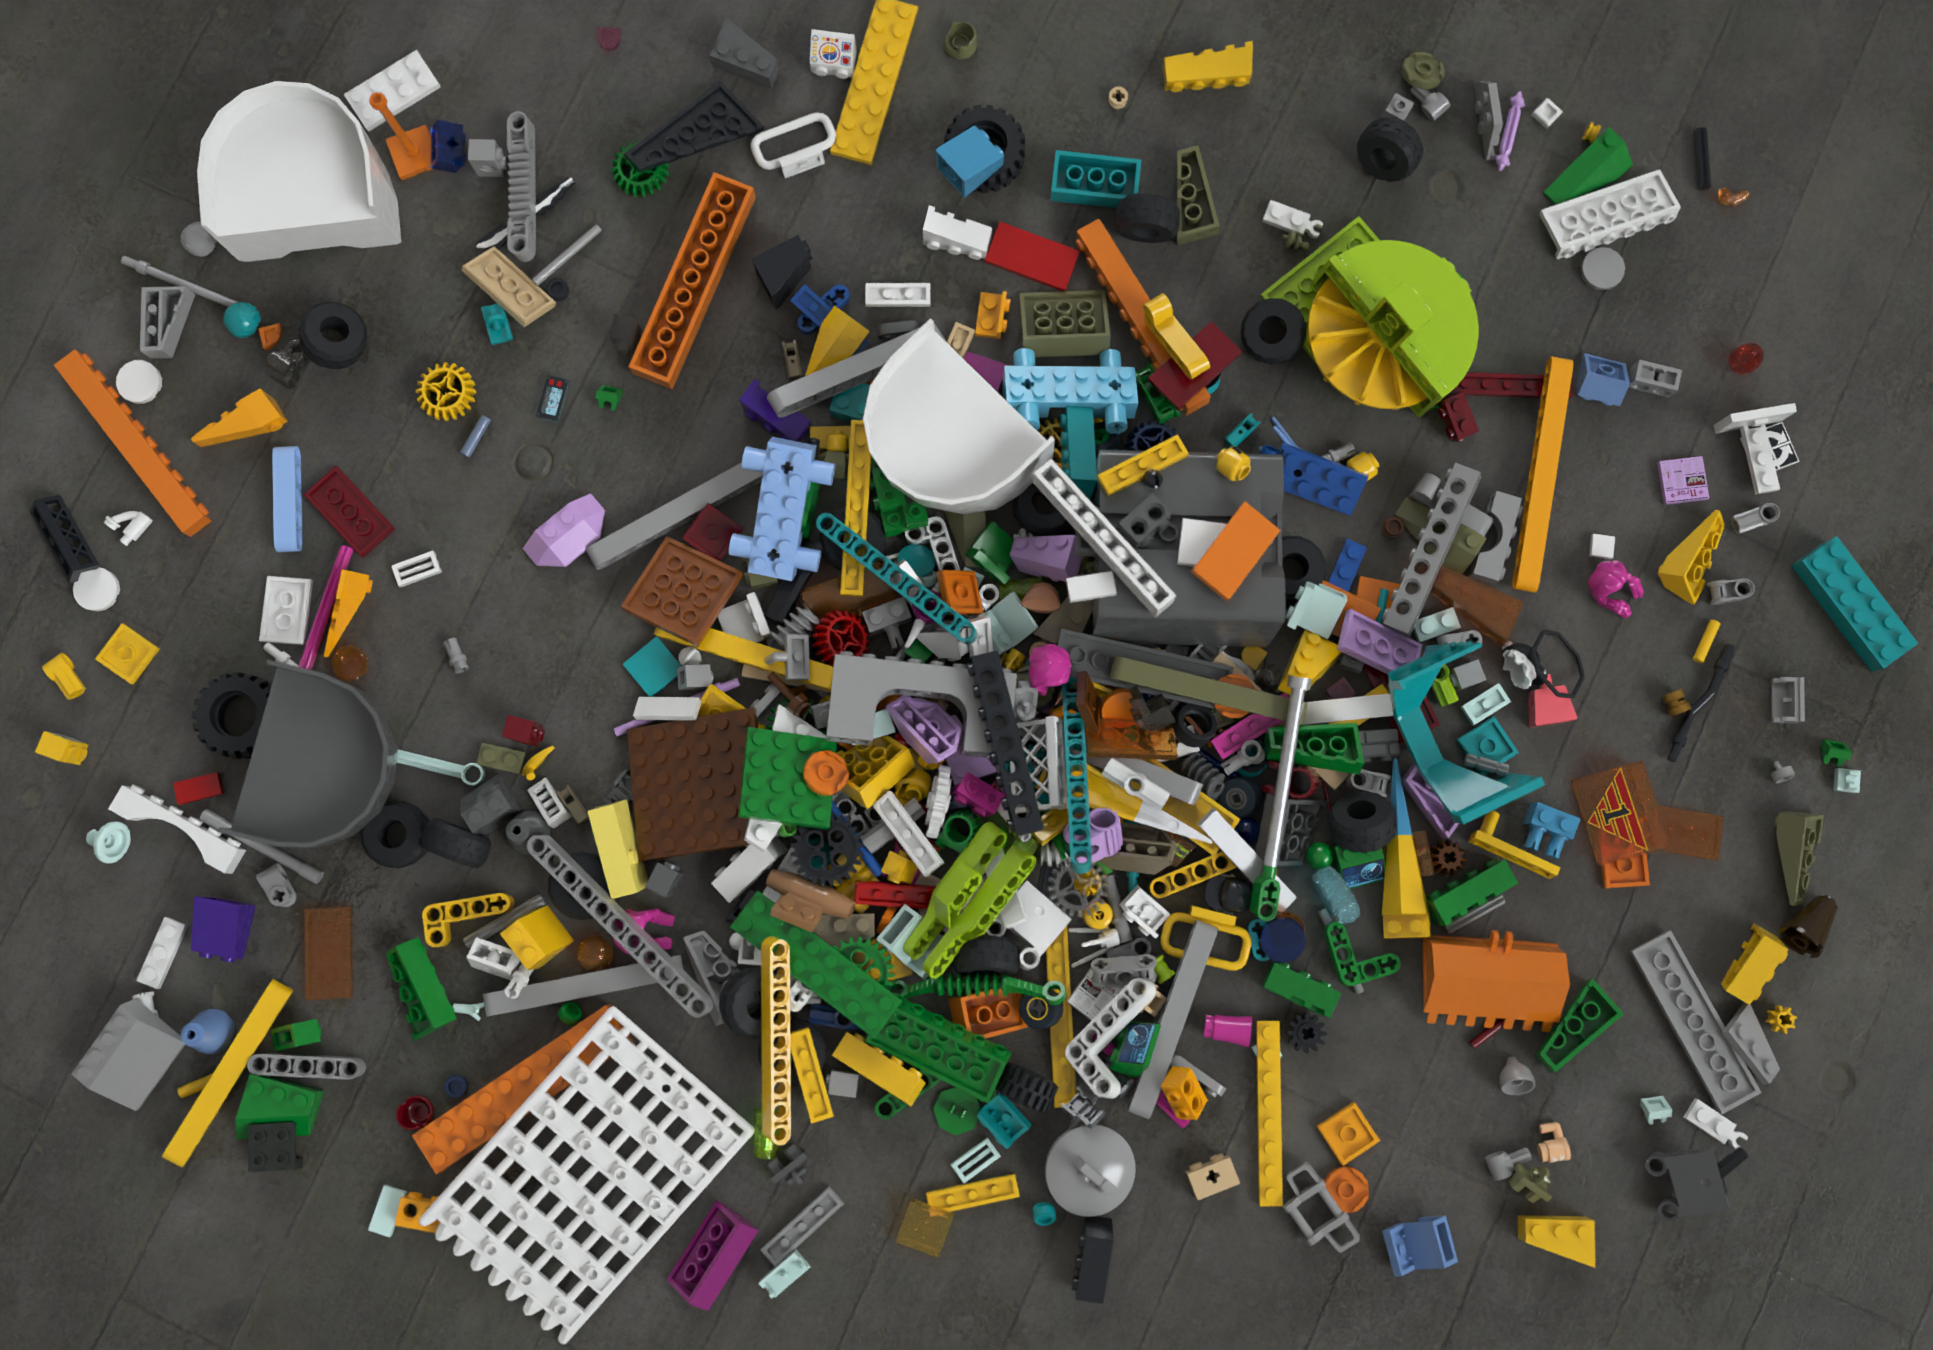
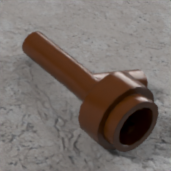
M771 672L767 676L790 701L787 709L793 715L801 717L810 709V700L804 694L807 692L805 685L790 689L775 672Z

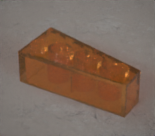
M1444 566L1441 567L1430 591L1447 606L1453 607L1464 619L1476 625L1481 632L1489 635L1498 645L1508 642L1524 604L1521 600Z

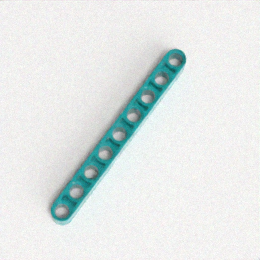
M823 513L818 516L816 526L824 536L961 643L969 645L976 641L978 632L971 622L832 514ZM833 521L832 527L824 530L825 522ZM844 534H850L849 541L846 543L840 542ZM861 547H867V553L864 556L857 555ZM883 560L885 562L884 567L880 570H875V563ZM895 574L902 575L899 583H892V577ZM913 587H918V595L915 597H910V589ZM929 601H936V608L928 611L926 609L927 603ZM948 614H953L954 621L951 624H944V617ZM964 628L972 629V634L968 638L961 637V632Z
M1069 677L1068 682L1062 684L1070 859L1072 869L1076 873L1083 874L1088 872L1092 865L1085 724L1076 706L1077 692H1068L1069 689L1077 690L1078 678ZM1071 709L1078 710V712L1075 714L1069 713L1068 711ZM1074 729L1080 731L1078 734L1070 733ZM1078 750L1081 753L1079 755H1072L1070 752ZM1074 771H1080L1082 775L1073 776L1071 773ZM1075 792H1080L1083 794V796L1079 798H1075L1072 795ZM1080 813L1084 815V818L1075 819L1073 816ZM1077 835L1086 837L1083 841L1074 839ZM1078 857H1085L1087 861L1084 863H1078L1075 861V859Z

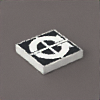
M1783 422L1767 427V435L1776 471L1798 463L1799 459ZM1741 437L1740 440H1741V443H1742V445H1743V447H1744L1743 439H1742V437Z

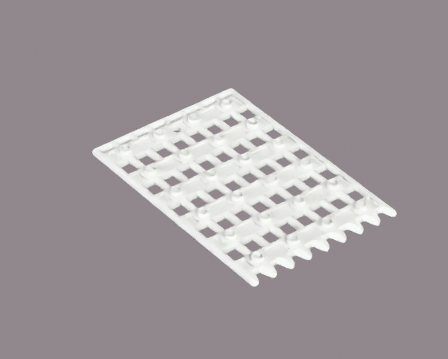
M612 1006L419 1218V1223L422 1226H427L438 1219L440 1224L435 1233L438 1241H445L456 1234L458 1238L453 1247L454 1254L462 1256L472 1249L476 1252L471 1261L472 1270L479 1271L491 1264L493 1268L488 1277L489 1284L496 1286L509 1279L511 1282L506 1291L507 1300L513 1301L524 1294L528 1295L523 1307L524 1314L533 1315L544 1309L546 1312L541 1321L542 1329L550 1330L561 1323L563 1327L558 1336V1341L561 1344H566L754 1134L755 1129L620 1010ZM612 1018L623 1025L620 1031L609 1022ZM630 1032L641 1041L637 1046L627 1038ZM593 1041L602 1051L587 1065L578 1056ZM647 1048L658 1056L654 1061L644 1053ZM610 1056L620 1065L605 1081L595 1071ZM664 1063L675 1071L672 1076L661 1067ZM628 1071L637 1080L622 1095L613 1085ZM562 1076L571 1085L556 1100L547 1090ZM681 1078L685 1079L692 1086L689 1091L679 1083ZM668 1084L671 1090L664 1092L662 1086ZM645 1086L654 1096L639 1110L630 1101ZM579 1091L589 1100L573 1115L564 1106ZM699 1092L709 1100L706 1106L696 1098ZM662 1101L672 1110L656 1125L647 1116ZM597 1106L606 1115L591 1130L581 1121ZM716 1107L726 1115L723 1121L713 1113ZM530 1111L540 1120L525 1135L515 1125ZM680 1116L689 1125L674 1140L664 1131ZM614 1121L623 1130L608 1145L599 1135ZM733 1122L743 1130L741 1135L730 1128ZM548 1126L557 1135L542 1150L533 1140ZM697 1131L706 1140L691 1155L682 1145ZM631 1136L640 1145L626 1160L616 1151ZM565 1141L574 1151L560 1165L550 1155ZM499 1146L508 1155L493 1170L484 1160ZM714 1146L723 1155L708 1170L699 1160ZM648 1150L658 1160L643 1175L634 1165ZM582 1155L592 1165L577 1180L568 1170ZM516 1161L525 1171L511 1185L501 1175ZM665 1165L675 1175L660 1190L651 1180ZM600 1171L609 1180L595 1195L585 1185ZM534 1176L543 1185L528 1200L519 1190ZM682 1180L692 1190L677 1204L668 1195ZM467 1181L476 1190L462 1205L452 1195ZM615 1186H618L626 1195L612 1210L602 1200ZM551 1191L560 1200L546 1215L536 1205ZM484 1196L494 1205L479 1220L470 1210ZM634 1200L643 1210L631 1224H628L620 1215ZM568 1205L578 1215L563 1230L554 1220ZM502 1211L511 1221L497 1235L487 1225ZM651 1215L661 1224L646 1239L637 1230ZM586 1221L595 1230L580 1244L571 1235ZM519 1226L529 1235L514 1250L505 1240ZM603 1235L612 1245L597 1259L588 1250ZM537 1241L546 1250L532 1265L522 1255ZM620 1250L629 1260L615 1274L606 1264ZM552 1256H555L563 1263V1266L549 1279L540 1270ZM571 1270L581 1280L566 1294L557 1285ZM589 1285L598 1295L584 1309L574 1300Z

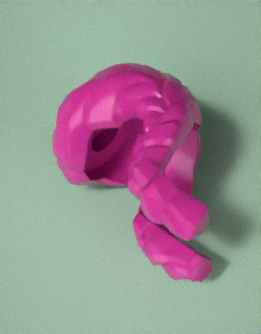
M1617 560L1599 563L1595 572L1588 580L1590 592L1597 601V604L1613 611L1622 618H1627L1632 614L1629 604L1621 599L1614 600L1606 597L1620 590L1626 581L1629 583L1635 599L1642 598L1644 593L1640 579L1628 573L1624 564Z
M1045 644L1033 649L1029 659L1031 688H1038V694L1045 696L1048 687L1060 686L1068 682L1072 666L1069 653L1055 644Z
M659 908L646 911L625 910L643 930L648 921L671 927L675 921L674 915L661 911ZM620 919L616 922L619 930L623 929V922ZM636 935L632 937L633 944L638 947L639 938ZM613 937L616 946L624 953L629 954ZM652 938L663 950L672 948L673 942L671 938Z

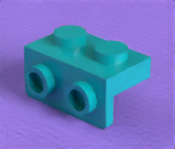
M1000 1093L995 1095L994 1099L986 1103L976 1114L980 1123L1006 1149L1031 1127V1123L1013 1103Z

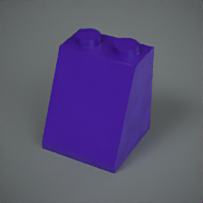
M195 896L191 951L199 952L198 956L204 958H212L213 955L221 956V961L234 963L235 959H243L256 905L215 897Z

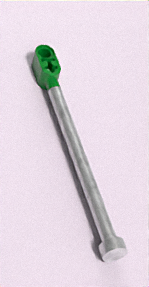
M1288 676L1287 687H1291L1263 870L1262 875L1258 876L1253 883L1250 902L1251 913L1263 921L1274 919L1278 909L1281 887L1279 882L1275 880L1304 693L1305 690H1310L1311 679ZM1266 904V911L1260 914L1261 907Z

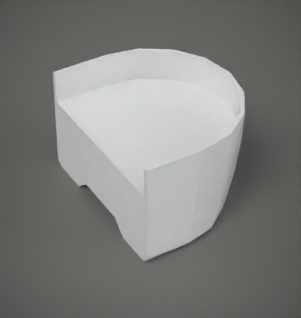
M274 81L243 91L217 112L200 145L197 177L201 226L237 260L249 262L282 258L293 251L335 246L369 248L401 243L398 200L389 173L360 122L338 97L309 83Z
M931 318L888 359L870 385L863 416L869 452L893 487L925 507L961 514L996 510L1022 494L1033 483L1034 472L1050 459L1053 460L1055 439L1051 436L1046 440L935 332L934 321Z

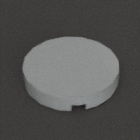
M1600 247L1593 249L1584 257L1581 263L1582 279L1595 290L1612 289L1621 282L1625 274L1623 258L1611 248Z

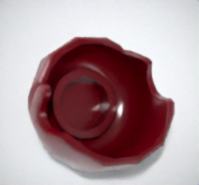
M422 1095L407 1097L396 1109V1120L399 1126L406 1130H421L432 1121L435 1113L434 1106L430 1099Z

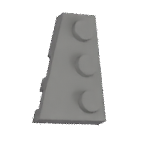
M1743 1003L1722 1033L1762 1085L1770 1084L1780 1068L1751 1004Z

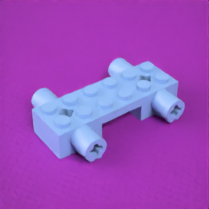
M772 437L768 441L767 450L745 447L742 468L763 472L754 535L750 537L733 533L729 544V555L750 559L749 573L792 581L797 569L818 571L821 550L801 547L803 534L801 527L806 496L810 490L811 482L832 485L836 465L815 460L816 445ZM787 462H790V466H793L791 470L785 466ZM773 549L777 550L778 556L772 553Z

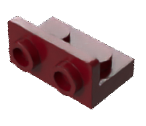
M1460 391L1438 402V414L1446 423L1445 431L1450 440L1461 442L1463 438L1479 432L1464 391Z

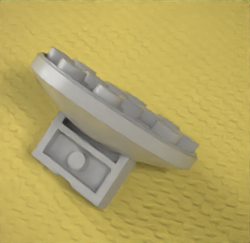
M1082 1124L1064 1132L1050 1148L1045 1162V1180L1052 1197L1062 1208L1079 1216H1099L1115 1209L1129 1194L1135 1178V1159L1130 1146L1115 1130L1100 1124H1096L1092 1130L1085 1124Z

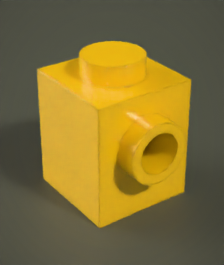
M899 850L898 853L890 851L881 872L887 874V879L894 883L900 884V881L911 884L918 867L904 851Z

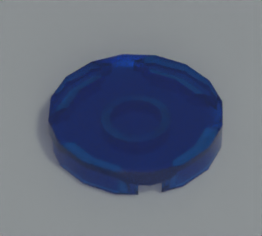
M1278 917L1265 924L1261 931L1260 943L1267 957L1276 962L1285 963L1295 960L1302 954L1305 949L1306 938L1304 930L1298 922L1291 918Z

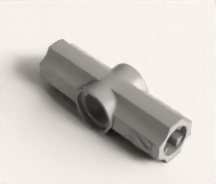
M915 798L903 805L914 822L926 814ZM881 819L876 827L862 836L861 840L870 853L873 854L889 841L896 840V837Z

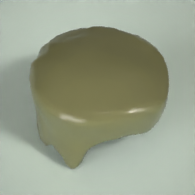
M964 21L960 23L953 22L944 42V50L956 59L971 57L978 46V37L974 27Z

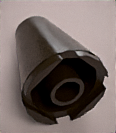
M1819 895L1780 927L1778 935L1780 933L1783 935L1782 942L1800 955L1808 953L1812 954L1810 958L1819 957L1824 950L1838 910L1835 900L1827 895Z

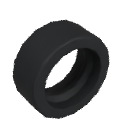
M1188 703L1174 717L1172 729L1174 735L1184 745L1193 748L1202 747L1210 741L1217 731V721L1214 714L1207 707ZM1185 716L1197 718L1204 725L1206 733L1202 735L1193 733L1186 727L1183 718Z

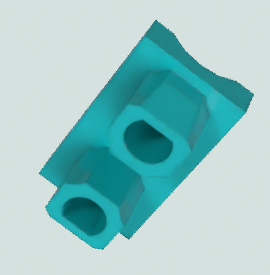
M498 303L481 307L491 344L496 345L513 340L505 310Z

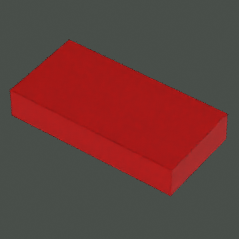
M220 772L173 783L177 805L224 794Z

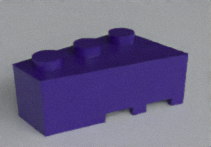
M754 379L739 399L745 412L744 415L753 422L755 420L763 424V429L771 434L773 432L781 436V439L801 442L810 430V427H812L811 421L798 411L779 418L767 400L769 393L759 387L760 382Z

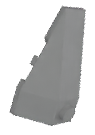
M702 930L683 937V942L699 986L713 1000V1008L709 1013L715 1026L724 1023L719 1012L720 993L726 981L740 970L737 968V964L733 960L730 961L722 952L721 947ZM758 992L752 994L748 999L747 1011L761 1002Z

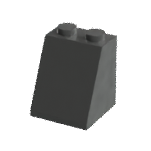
M497 774L461 798L460 814L474 834L486 836L523 811L500 774Z

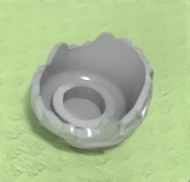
M194 222L186 226L180 236L183 248L194 256L204 257L210 254L215 248V243H217V240L201 226V222Z

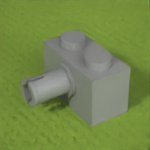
M904 597L862 612L871 636L886 632L892 650L898 649L895 639H897L900 647L905 645L898 627L911 622L912 617Z

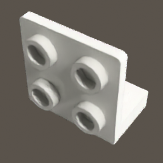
M755 592L746 595L747 600L722 609L718 615L724 633L756 643L772 637Z

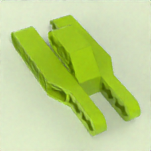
M987 822L979 829L969 842L968 847L963 850L935 887L925 917L903 946L904 953L911 959L916 960L925 953L944 926L949 929L923 963V970L931 978H938L943 974L958 954L960 948L968 940L975 939L987 931L1036 865V858L1021 845L1012 846L961 912L982 883L981 874L986 872L985 869L993 858L999 855V850L1006 842V833L993 822Z

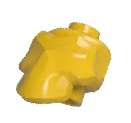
M912 769L895 784L896 791L894 795L902 806L913 798L920 802L928 796L932 787V778L921 769Z

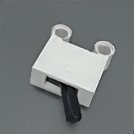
M1041 866L1037 889L1026 881L1018 890L1028 920L1009 928V930L1030 947L1024 949L1019 955L1020 968L1023 970H1031L1039 964L1040 956L1072 920L1049 900L1054 869L1050 866ZM999 914L993 921L1000 928L999 934L990 933L988 928L984 935L1001 937L1004 934L1005 926ZM1025 953L1033 956L1034 962L1032 965H1027L1023 961Z

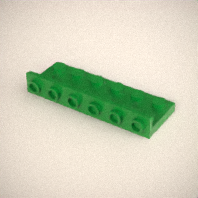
M893 993L903 1002L876 1039L868 1034L865 1042L989 1103L1012 1052L1000 1044H994L986 1040L980 1034H974L966 1030L960 1024H954L946 1020L940 1014H934L924 1009L920 1004H913L905 1000L901 995Z

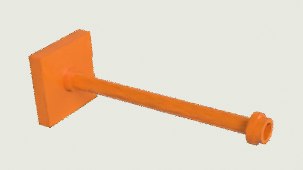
M378 92L371 94L369 99L371 107L380 111L396 134L385 140L400 179L405 180L419 173L442 166L426 124L405 132L387 107L386 97Z

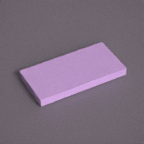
M1352 609L1346 611L1337 650L1386 674L1420 658L1422 644Z

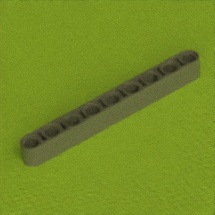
M1114 656L1109 678L1286 721L1290 698ZM1303 702L1300 725H1303L1308 706L1306 702Z

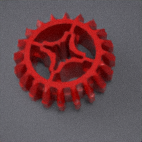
M835 610L819 619L820 624L814 628L817 633L813 634L812 637L817 640L813 644V646L819 649L816 654H822L823 656L821 662L828 661V665L834 667L835 654L840 655L841 651L849 649L854 653L853 656L862 657L863 654L869 652L866 646H869L871 642L867 641L866 637H869L870 634L864 631L867 625L860 624L862 618L855 619V613L848 614V610ZM835 623L841 624V628L836 630L832 629V626Z

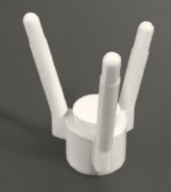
M1109 926L1104 929L1098 930L1093 928H1069L1068 930L1069 932L1102 933L1098 934L1099 939L1084 942L1081 946L1087 947L1100 944L1101 947H1105L1071 964L1072 968L1084 964L1120 945L1116 928L1109 929Z

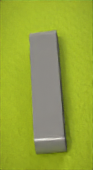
M260 1053L251 1056L247 1063L248 1070L252 1074L267 1076L354 1079L362 1076L366 1070L364 1060L359 1057ZM260 1058L265 1061L263 1070L258 1066ZM283 1059L288 1063L286 1071L281 1068V1061ZM305 1060L311 1064L309 1072L303 1068ZM328 1061L333 1064L334 1069L332 1073L326 1070V1063ZM351 1062L356 1065V1072L354 1074L350 1073L348 1068Z

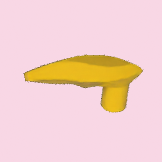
M548 747L531 757L523 767L522 776L526 775L527 780H533L535 778L534 770L543 763L547 755L555 747Z

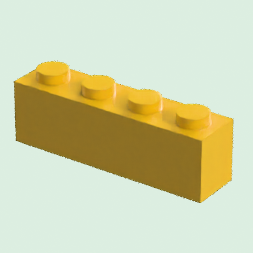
M846 1032L832 1056L907 1105L912 1106L926 1084L921 1079L922 1074L912 1067L908 1071L902 1067L904 1063L896 1057L892 1056L889 1059L883 1055L885 1051L865 1044L866 1039L855 1032L853 1036Z

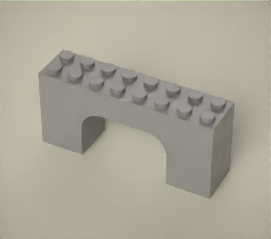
M841 651L840 655L835 654L826 741L871 746L877 704L883 698L890 695H907L943 699L955 704L963 717L960 755L990 758L989 753L992 752L991 744H987L985 740L984 730H987L985 721H981L978 708L981 705L979 699L974 697L972 686L975 685L973 676H969L966 668L967 665L953 664V667L944 666L943 662L931 661L930 664H921V660L908 659V662L899 661L898 657L886 656L884 660L876 659V655L863 654L862 657L853 656L854 653ZM1003 669L1014 711L1017 674L1011 673L1012 670ZM984 672L981 674L983 682L991 683L993 681L990 673ZM990 694L987 696V702L993 706L997 705L998 698ZM999 716L993 717V725L997 728H1002L1004 726L1003 719ZM999 739L998 741L1000 749H1009L1010 744L1008 740Z

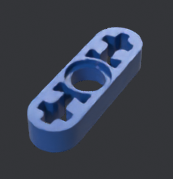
M835 285L821 299L829 307L833 308L828 298L833 301L836 298V292H844V299L838 298L834 301L836 307L842 309L849 302V290L844 285ZM804 313L798 318L799 330L804 334H812L820 328L813 321L811 322L812 327H803L805 319L807 321L811 320Z

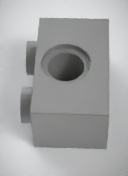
M469 139L468 161L478 177H504V169L507 170L508 160L496 140Z

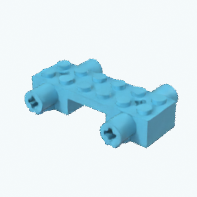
M1021 348L1013 354L1014 366H1004L1002 379L1003 398L1036 430L1040 428L1039 417L1048 418L1050 407L1066 408L1068 405L1093 407V418H1105L1107 432L1110 434H1121L1128 428L1127 418H1135L1138 406L1135 367H1122L1121 353L1115 349H1107L1100 353V367L1036 366L1034 351L1029 348Z

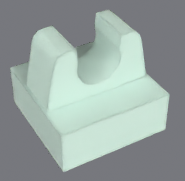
M1836 768L1833 791L1859 793L1861 771Z
M1663 1096L1641 1099L1640 1106L1649 1124H1653V1119H1660L1664 1123L1667 1117H1672V1109Z

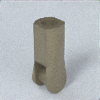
M796 339L790 343L783 341L782 346L788 379L798 380L803 377ZM795 351L796 355L787 356V352Z
M567 784V788L561 792L558 790L556 793L576 824L580 825L589 819V815L572 787ZM572 795L574 800L568 804L566 798Z

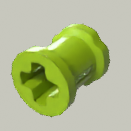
M1163 954L1156 957L1154 972L1157 975L1158 984H1161L1172 977L1175 971L1168 967L1164 961Z

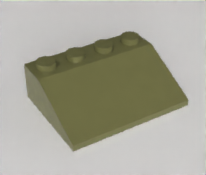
M1105 290L1019 293L1022 348L1033 350L1035 357L1100 355L1104 350L1110 349V327Z

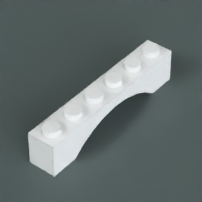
M132 784L131 787L121 786L109 806V810L127 820L160 819L176 825L193 839L201 851L205 863L223 873L233 874L246 852L245 849L240 847L241 843L230 837L228 839L220 836L222 833H219L217 829L203 827L201 825L203 822L192 816L189 818L183 816L181 809L172 805L170 808L163 805L164 800L154 795H151V797L145 795V790L137 785Z

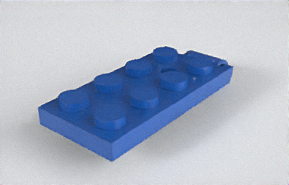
M1282 443L1280 451L1273 446L1263 445L1260 454L1283 455L1284 491L1351 516L1368 479V474L1358 472L1286 443ZM1300 469L1302 475L1295 476L1294 471Z

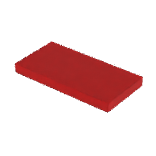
M999 222L986 255L985 263L1064 292L1080 251Z

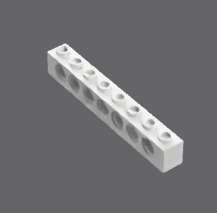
M1052 459L1034 472L1032 482L1155 618L1174 602L1176 595Z

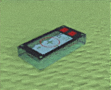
M547 375L536 414L537 418L559 423L570 384L569 380Z

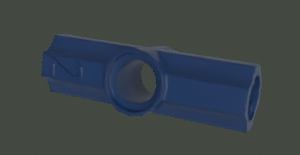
M812 1004L809 1016L811 1024L865 1032L851 1020L846 1025L841 1024L838 1021L840 1012L833 1006Z

